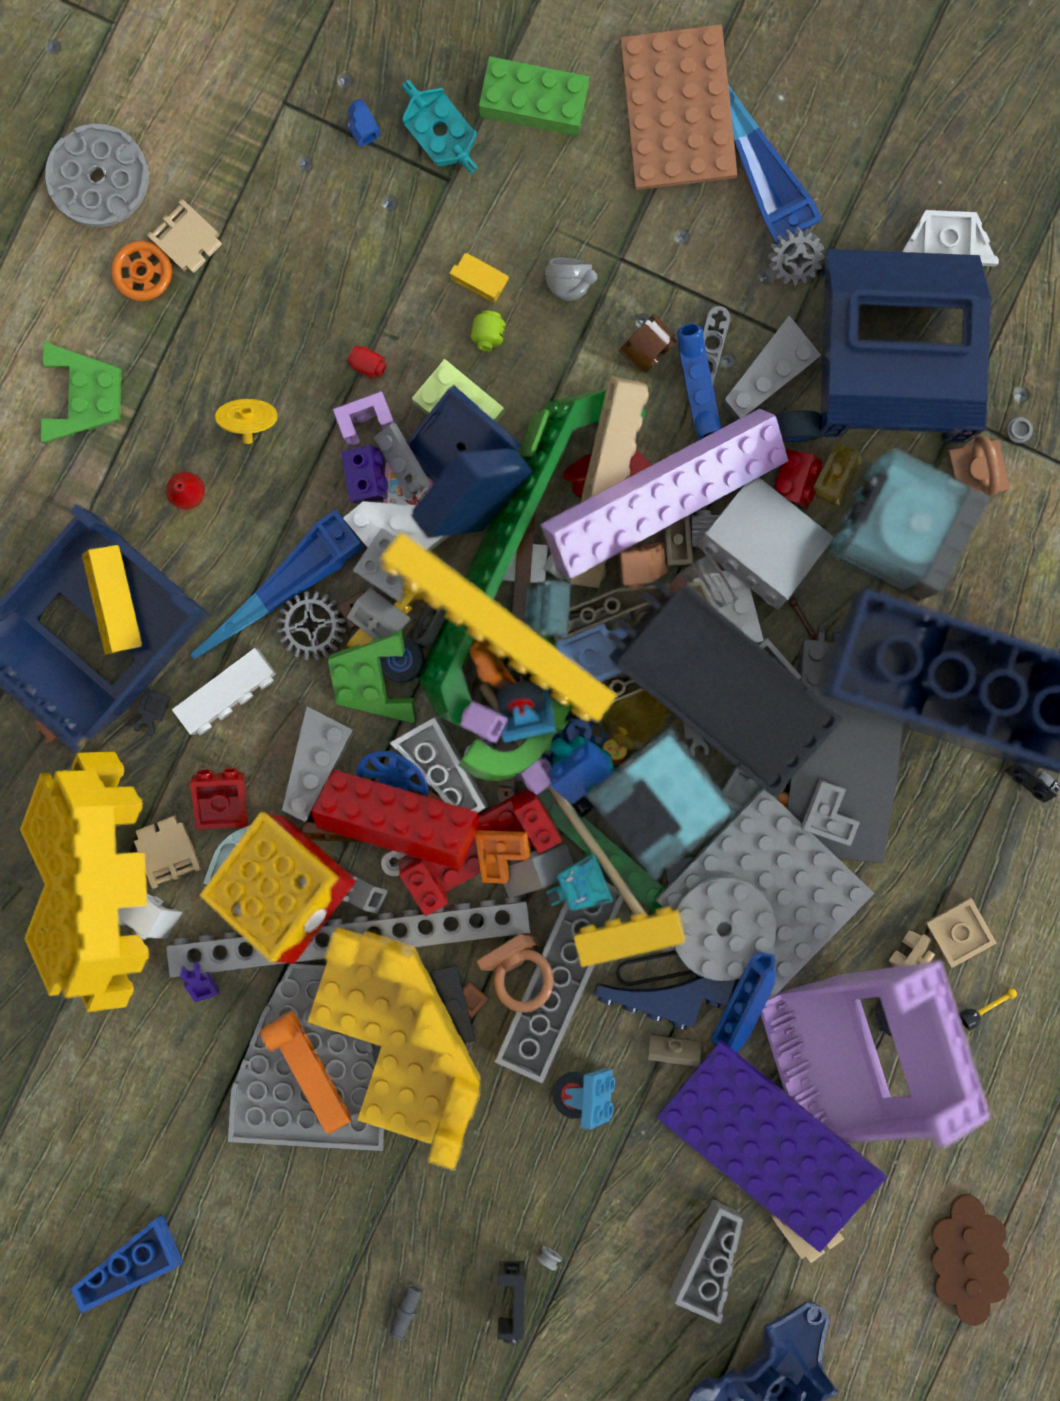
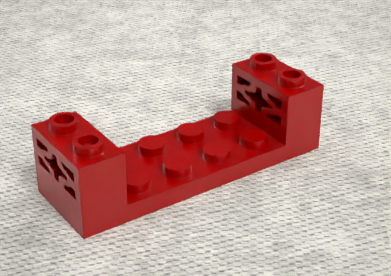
M528 788L478 815V831L527 832L529 846L534 844L539 854L562 842L558 827L540 796ZM474 839L460 871L409 855L398 859L399 875L425 916L448 904L447 891L481 873L476 839Z

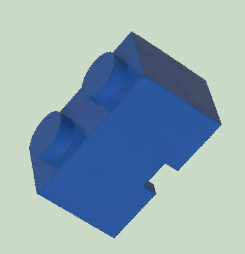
M587 740L580 747L574 748L570 755L561 762L555 763L551 770H549L551 788L570 803H575L588 793L587 787L594 784L597 786L611 775L609 758Z

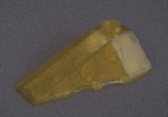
M643 690L623 698L605 711L602 729L619 746L637 751L658 735L672 714V711L648 691Z

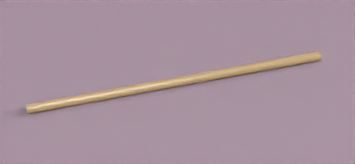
M486 682L478 689L494 712L500 715L497 706V696ZM525 738L514 741L520 747ZM551 786L547 788L592 854L595 855L596 860L634 914L645 912L570 802L551 788Z

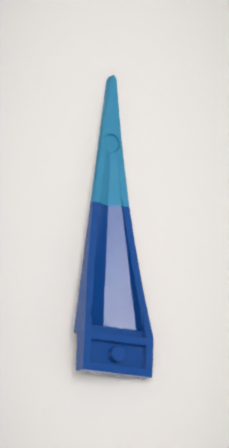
M728 85L734 141L762 220L774 243L778 244L777 236L786 237V230L794 234L796 227H799L803 232L822 222V217L809 193L786 165Z
M335 509L315 523L296 548L263 585L220 628L193 651L191 657L195 659L292 599L295 595L300 594L345 565L344 562L363 549L364 546L339 512Z

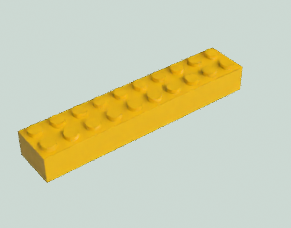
M404 533L397 534L379 558V561L383 563L380 567L392 577L397 574L403 578L402 584L413 593L420 591L425 595L423 600L434 609H439L440 607L447 612L445 614L447 619L456 625H465L468 628L466 633L475 640H480L481 642L485 640L489 643L487 649L498 657L501 656L503 658L506 656L510 659L508 664L519 673L525 674L527 672L530 674L529 680L533 684L538 685L541 689H550L552 691L550 696L562 705H571L573 707L571 712L580 719L587 722L590 719L599 721L617 696Z

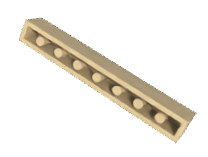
M614 376L609 378L580 503L629 478V462L636 450L635 437L642 425L641 412L643 405L648 400V386L640 381ZM606 560L571 579L566 575H563V577L570 584L599 588L601 580H604L606 575Z

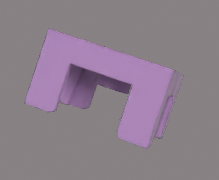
M382 391L333 409L348 447L360 443L354 426L355 423L365 422L374 416L378 417L382 429L394 423Z

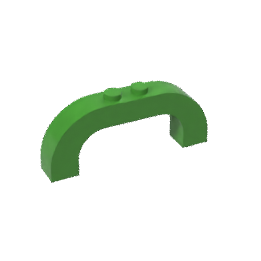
M545 635L542 637L544 641L558 650L555 642ZM552 698L556 731L527 737L518 749L511 752L493 750L476 739L458 766L468 773L486 780H506L518 776L532 766L543 753L548 754L551 744L554 742L552 740L556 732L560 734L567 725L568 720L565 717L572 706L569 704L567 706L562 705Z

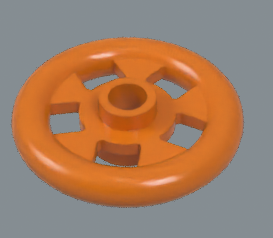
M134 241L126 244L116 253L111 265V276L115 287L122 295L135 301H148L158 297L166 290L171 280L172 266L168 255L155 243ZM139 251L141 258L131 262L129 255ZM152 254L160 261L155 266L148 260ZM129 267L130 277L122 278L121 268ZM146 268L144 275H138L139 269ZM155 273L161 275L156 285L150 282ZM134 282L144 284L143 291L134 290Z

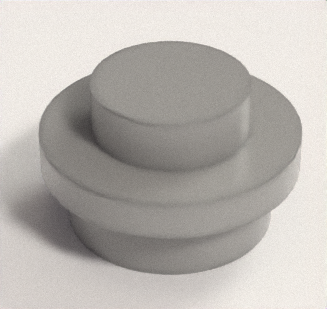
M1014 418L1007 425V436L1015 443H1023L1033 433L1032 424L1026 418Z

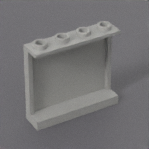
M758 477L742 487L697 546L707 556L712 557L721 564L727 572L740 579L747 588L760 595L767 604L774 606L778 610L788 600L834 537Z

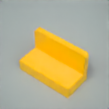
M465 253L458 266L454 264L450 271V279L494 304L509 280L508 275L468 253Z

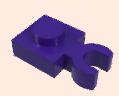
M193 962V971H189L185 966H181L180 976L184 980V988L194 1002L219 995V986L209 972L201 974V965L198 962Z

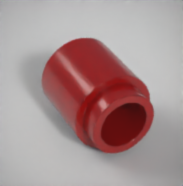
M355 345L347 359V364L351 365L353 370L372 380L377 376L381 378L387 367V364L384 363V356L365 346L359 347Z

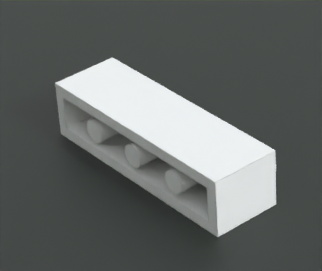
M254 648L173 708L172 711L190 735L197 733L202 735L212 728L210 723L215 719L219 718L222 720L233 712L231 708L238 702L242 705L253 697L252 692L258 687L262 690L274 681L272 677L276 675V672L259 649Z

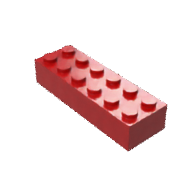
M332 770L312 809L316 828L459 871L475 839V834L479 830L477 811L337 770Z

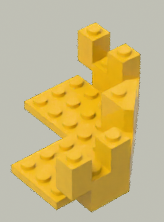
M116 752L76 753L70 771H56L54 778H52L50 773H40L20 828L45 884L24 937L49 996L59 995L61 990L65 998L80 996L87 1012L126 1007L133 994V984L126 974L141 972L149 957L148 947L144 945L140 935L119 937L118 908L146 906L147 896L145 853L115 854L114 825L134 824L143 805L134 787H117L120 778L124 774V766Z
M337 927L325 957L327 959L326 967L307 1022L382 1046L358 1116V1121L432 1144L429 1162L454 1170L463 1144V1136L468 1120L472 1117L479 1096L481 1076L474 1066L469 1052L458 1034L444 1003L441 1001L415 946L366 930L361 935Z

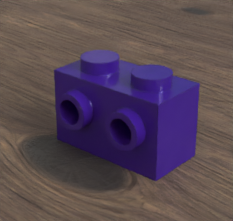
M366 445L342 451L349 501L361 504L363 501L373 502L386 499L388 481L383 475L384 457L379 448Z

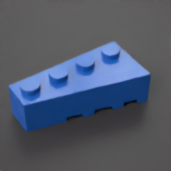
M164 1215L153 1220L141 1232L136 1234L124 1246L71 1288L81 1313L183 1264Z

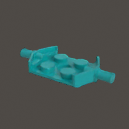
M407 80L406 84L404 82L401 88L410 97V102L402 121L437 167L459 163L460 165L463 164L470 175L474 171L476 172L479 167L470 158L469 153L477 138V131L471 128L444 94V89L438 88L420 92L417 91L410 80ZM444 125L448 130L445 135L437 136L433 133L434 127Z

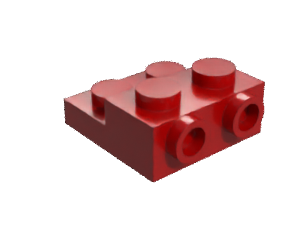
M226 768L222 770V773L212 774V770L203 769L197 771L196 775L192 776L190 788L196 830L248 826L247 791L244 772H238L236 768Z

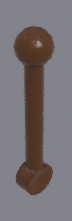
M791 597L788 600L789 606L795 609L811 636L810 640L816 641L817 634L814 633L799 608L797 598Z

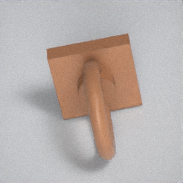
M979 435L975 438L973 445L947 451L956 496L970 487L988 496H994L996 493L1010 490L999 440L990 441L988 437Z
M520 934L477 960L481 970L495 971L494 987L498 998L506 1007L517 1012H531L538 1009L548 1000L553 990L554 976L550 964L541 954L533 951L541 946L537 937ZM526 960H530L541 969L543 986L536 998L527 1002H520L513 999L507 993L504 977L506 972L521 966Z

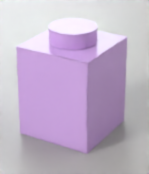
M472 702L462 715L463 721L461 726L496 743L508 719Z

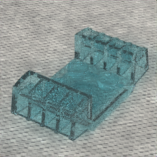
M547 581L527 586L525 626L540 638L546 636L554 640V636L567 637L571 583Z

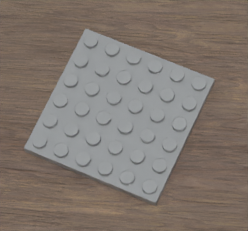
M761 788L655 899L662 907L671 906V909L675 910L681 897L696 886L695 884L716 876H732L754 885L769 901L776 920L775 941L769 953L774 954L776 959V979L769 997L771 998L806 965L873 896L874 892L811 832L803 830L801 828L802 823L775 797ZM721 922L717 926V933L722 936L727 934L731 929L728 922Z

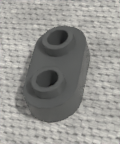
M426 604L412 630L411 640L422 648L431 645L435 641L442 624L447 619L445 617L447 612L441 607L434 609L429 604Z

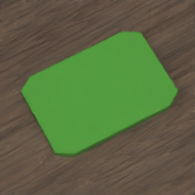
M547 409L533 414L521 442L522 446L518 450L523 460L532 457L536 450L549 415V410Z

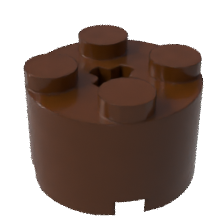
M653 313L618 352L639 372L643 370L647 373L659 361L656 356L660 352L664 355L675 345L677 340L674 337L676 335Z

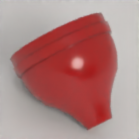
M182 471L174 474L169 479L166 485V497L174 507L181 510H190L201 504L205 496V487L198 475Z

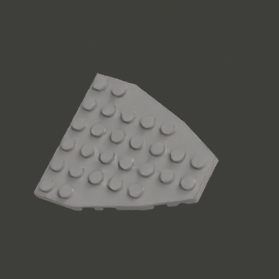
M291 963L262 1012L250 1046L231 1089L228 1142L383 1151L385 1129L358 1121V1116L375 1068L372 1043L307 1022L326 964ZM289 1010H292L299 1019L352 1119L351 1123L329 1135L320 1124L280 1048L270 1051L260 1033V1030L269 1021Z

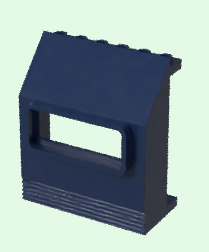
M826 249V260L822 265L821 276H825L820 410L821 437L841 438L849 429L943 432L942 442L968 443L984 432L987 428L991 296L980 255ZM859 305L962 309V344L859 340Z
M76 503L70 510L75 517L0 601V687L75 753L132 705L210 615L95 513ZM117 545L119 546L142 646L126 650L135 658V661L116 683L111 685L40 623L38 617L61 593L98 625L82 554L88 550Z

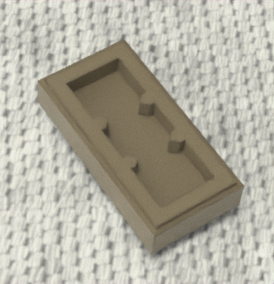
M650 1035L648 1060L699 1067L701 1061V1042Z

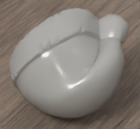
M564 257L551 259L545 270L546 282L550 291L557 298L564 301H575L582 298L587 293L590 284L597 280L598 275L592 270L591 264Z

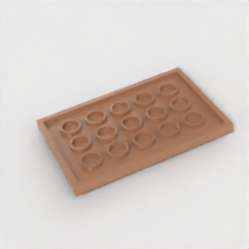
M722 24L621 37L636 190L737 178Z

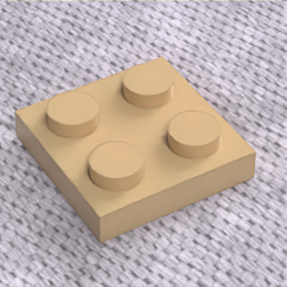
M970 897L925 922L950 968L959 965L996 944L994 937Z

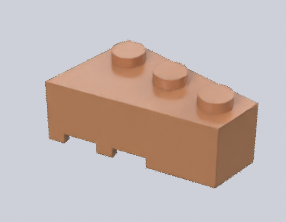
M665 542L636 544L617 553L619 578L624 585L629 586V589L644 588V583H651L656 578L658 579L669 573Z

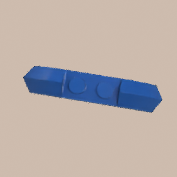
M757 953L749 960L711 1038L714 1046L722 1040L738 1053L748 1040L775 985L776 959L774 954Z

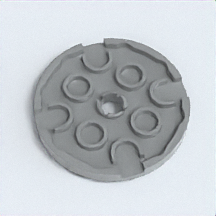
M87 124L75 128V131L63 139L61 137L57 141L47 159L45 180L50 197L65 216L84 226L107 227L124 221L141 205L148 189L149 170L141 149L124 131L106 124ZM95 170H102L104 177L96 183L92 181V173Z
M732 876L711 877L695 884L696 886L683 895L677 903L675 909H679L686 941L683 944L674 946L682 961L695 973L712 980H734L742 977L749 960L755 954H769L771 952L776 936L775 915L767 898L751 883ZM721 922H728L731 926L730 931L724 934V936L718 934L717 926Z

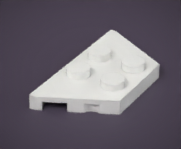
M926 210L902 251L980 255L983 266H997L999 264L998 257L994 256L989 245L990 240L987 233L981 227L982 223L977 212Z

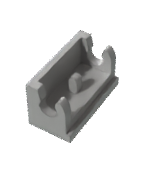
M371 588L355 602L347 616L349 620L374 639L378 637L385 638L390 636L392 632L402 631L411 620V618Z

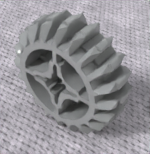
M308 591L304 592V600H301L299 595H295L294 599L297 603L294 605L288 600L286 604L291 609L289 611L285 609L280 610V613L286 615V618L277 619V623L285 624L284 628L277 629L279 634L286 633V636L280 639L281 643L290 641L286 650L290 652L296 647L297 649L294 653L296 657H299L304 651L305 660L310 659L311 653H313L315 660H319L320 651H322L325 657H328L329 652L327 648L330 647L332 650L337 651L338 648L333 642L335 640L339 643L344 641L341 637L337 636L338 632L346 633L345 628L339 627V624L346 623L345 618L337 617L342 614L341 610H333L337 602L333 600L327 604L329 600L327 594L319 600L320 594L317 591L314 592L313 599H310ZM313 605L325 608L330 614L331 619H317L315 611H313ZM305 607L304 619L292 625L296 613ZM311 618L313 622L321 624L315 628L313 634L311 630L301 628L306 627ZM332 627L327 640L319 645L320 632L323 629ZM293 633H306L311 647L301 645L295 639Z

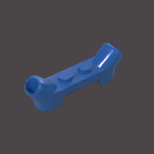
M687 324L680 327L677 331L678 353L682 365L692 423L699 441L722 429L719 420L702 327L697 324Z

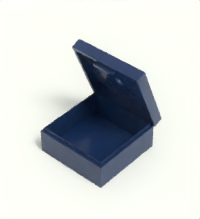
M454 384L448 388L407 441L424 473L434 481V484L412 509L413 513L411 514V517L427 539L483 531L533 473L517 452L522 445ZM459 442L465 444V451H462L458 448Z

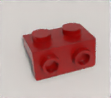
M786 449L788 461L780 467L774 490L792 504L808 509L815 496L814 488L817 479L822 474V460L811 453Z

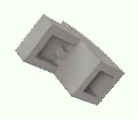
M348 872L357 881L343 900L362 910L378 914L388 890L365 878Z

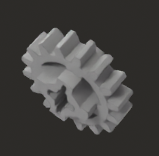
M796 227L794 234L786 230V237L784 238L778 235L779 243L771 244L774 253L768 254L769 259L773 261L769 264V267L774 271L773 274L778 279L781 278L785 284L790 280L793 285H797L798 279H801L803 283H807L806 277L810 275L814 278L816 276L813 272L814 269L822 268L818 261L825 259V256L820 252L824 249V246L819 242L820 239L815 234L812 235L808 229L802 232L799 227ZM804 242H806V243H808V244L810 245L811 250H809L808 248H806V246L804 245ZM781 263L787 265L789 271L783 269Z

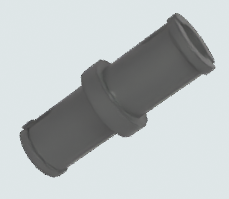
M413 1284L407 1285L403 1300L395 1310L397 1315L389 1331L390 1336L398 1340H404L410 1321L415 1318V1308L423 1292L420 1287Z

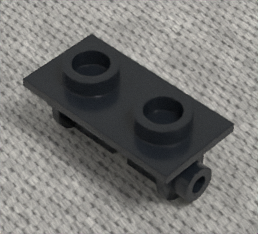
M1015 763L1005 769V772L1016 783L1024 786L1031 792L1033 797L1041 800L1043 803L1058 796V793H1056L1060 789V786L1057 785L1058 781L1044 770L1037 776L1035 774L1038 770L1037 767Z

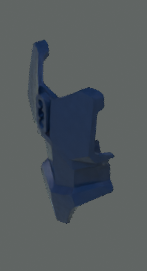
M804 1302L778 1319L765 1324L761 1339L763 1348L741 1371L733 1368L720 1379L704 1378L694 1386L686 1401H826L835 1396L838 1390L824 1372L822 1366L824 1343L830 1323L828 1315L818 1304Z

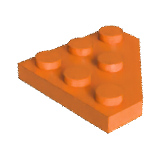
M474 639L470 647V655L479 667L476 671L484 682L488 681L493 687L497 686L500 690L507 685L517 683L501 659L487 649L489 643L485 640L481 642Z

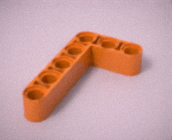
M289 1010L269 1021L260 1030L264 1043L270 1051L280 1048L325 1132L329 1135L351 1123L352 1119L348 1109L296 1014Z

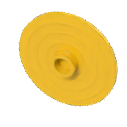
M239 399L222 405L216 411L215 420L224 430L242 434L243 443L251 444L253 442V433L264 431L275 424L277 421V411L271 404L261 400Z

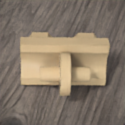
M909 930L902 942L913 949L907 958L896 950L889 962L894 967L913 965L918 962L920 964L931 962L935 956L934 953L928 951L924 958H922V955L932 940L925 934L921 936Z

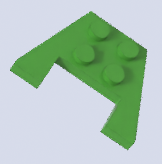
M43 343V366L45 368H69L68 419H41V442L50 443L55 439L66 438L87 429L92 430L120 421L121 369L64 348Z
M401 630L392 632L390 636L385 638L378 637L373 639L371 643L362 646L356 645L329 656L328 664L337 705L415 723L417 715L413 698H387L380 657L404 655L405 648Z

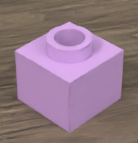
M546 758L535 762L521 773L527 788L534 791L536 795L551 786L549 770H551L552 766Z

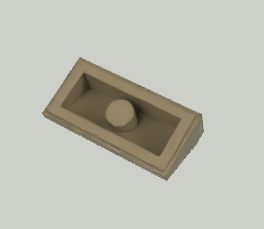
M688 515L664 528L667 566L693 565L690 519Z

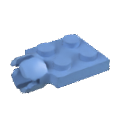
M604 623L558 641L556 646L560 653L598 682L623 673L609 658V655L616 649L617 645L606 637L609 632L615 633L620 640H623L628 633L624 632L621 628L608 631Z

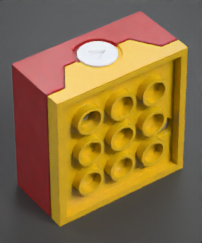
M260 812L200 896L270 962L296 963L357 880L286 817Z

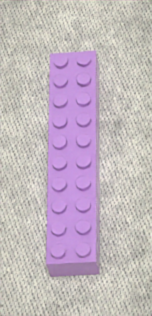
M758 409L541 524L556 569L571 579L786 463L788 458L776 416Z

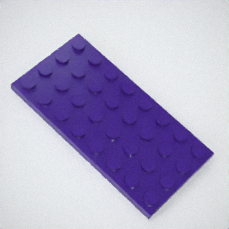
M722 1040L719 1041L657 1116V1119L819 1253L886 1179L885 1173Z

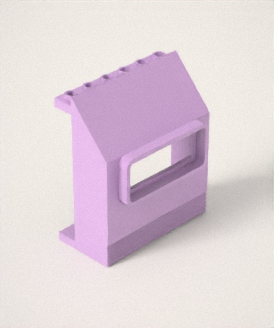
M941 961L841 974L777 993L774 997L768 999L761 1013L785 1093L845 1142L934 1138L936 1147L947 1146L990 1118ZM881 998L911 1096L892 1097L890 1095L860 999Z

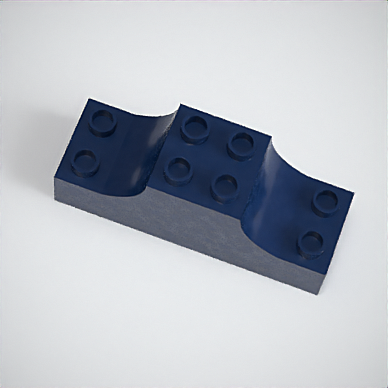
M867 589L853 595L821 696L882 715L908 726L909 730L1004 761L1025 764L1060 774V652Z

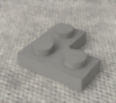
M819 779L801 828L851 846L860 822L837 813L846 789Z

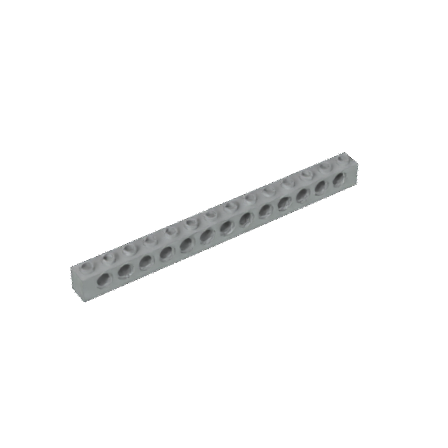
M521 896L505 898L506 902L495 903V899L480 901V906L470 907L469 902L454 904L455 909L445 910L442 907L427 916L419 913V909L404 910V915L393 916V912L379 913L378 918L368 919V915L352 917L353 921L343 923L342 918L327 920V924L323 925L318 933H327L331 942L337 927L351 929L355 933L363 935L364 931H368L369 927L377 926L380 928L382 936L420 947L530 933L527 901L521 900ZM500 910H505L509 913L510 919L502 924L496 921L495 914ZM474 913H479L484 917V923L479 927L473 926L470 923V916ZM449 916L455 917L458 920L459 926L454 930H450L444 925V920ZM421 920H429L433 925V930L429 933L422 932L419 929V922ZM396 923L405 924L407 934L404 936L396 935L393 930ZM238 931L224 933L225 937L215 938L214 934L201 935L197 941H189V937L173 939V944L166 946L170 977L180 976L181 966H185L187 970L193 971V962H198L201 965V974L283 963L270 962L254 946L251 955L244 954L241 950V944L248 941ZM317 934L297 962L325 958L329 945H321L317 940ZM217 945H223L227 949L226 958L217 956L215 951ZM192 948L200 950L202 954L200 961H194L191 958L190 951Z

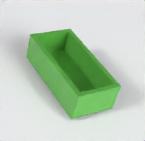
M489 56L479 104L480 117L579 137L590 76Z

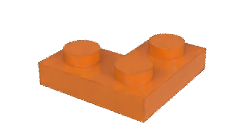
M478 831L475 834L482 883H507L510 880L507 860H527L530 857L527 832Z

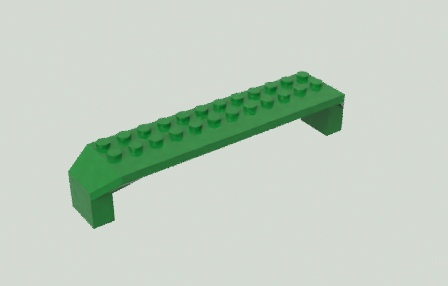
M607 390L586 391L547 402L544 409L549 410V415L536 450L532 457L524 459L533 473L490 522L464 577L465 581L493 601L573 429L590 423L599 425ZM643 409L641 412L642 420L647 412ZM446 619L417 678L435 714L461 726L463 721L462 715L465 709L470 707L472 703L461 666L474 638L466 633L468 628L465 625H456L449 619Z

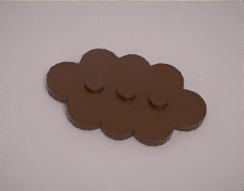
M962 1194L957 1196L951 1203L950 1217L940 1218L932 1227L931 1236L937 1247L931 1254V1264L938 1273L934 1281L935 1293L943 1302L955 1305L956 1313L964 1323L976 1326L985 1322L989 1317L990 1303L999 1302L1007 1295L1009 1282L1003 1272L1007 1269L1010 1258L1008 1252L1002 1246L1006 1239L1005 1226L998 1218L992 1215H985L984 1205L978 1198L970 1194Z

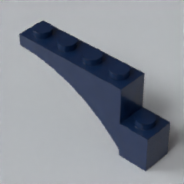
M698 975L681 983L651 989L621 988L597 982L594 994L599 997L598 1001L613 1005V1002L623 1004L622 1009L629 1012L637 1013L638 1010L647 1012V1017L662 1021V1018L672 1021L671 1025L686 1029L687 1026L694 1028L703 998L706 999L705 1003L717 1008H720L721 1004L727 1006L736 979L719 981Z

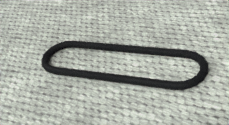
M677 951L622 962L616 970V976L621 984L634 986L694 974L695 972L689 970L634 982H625L620 976L621 968L627 964L678 954Z

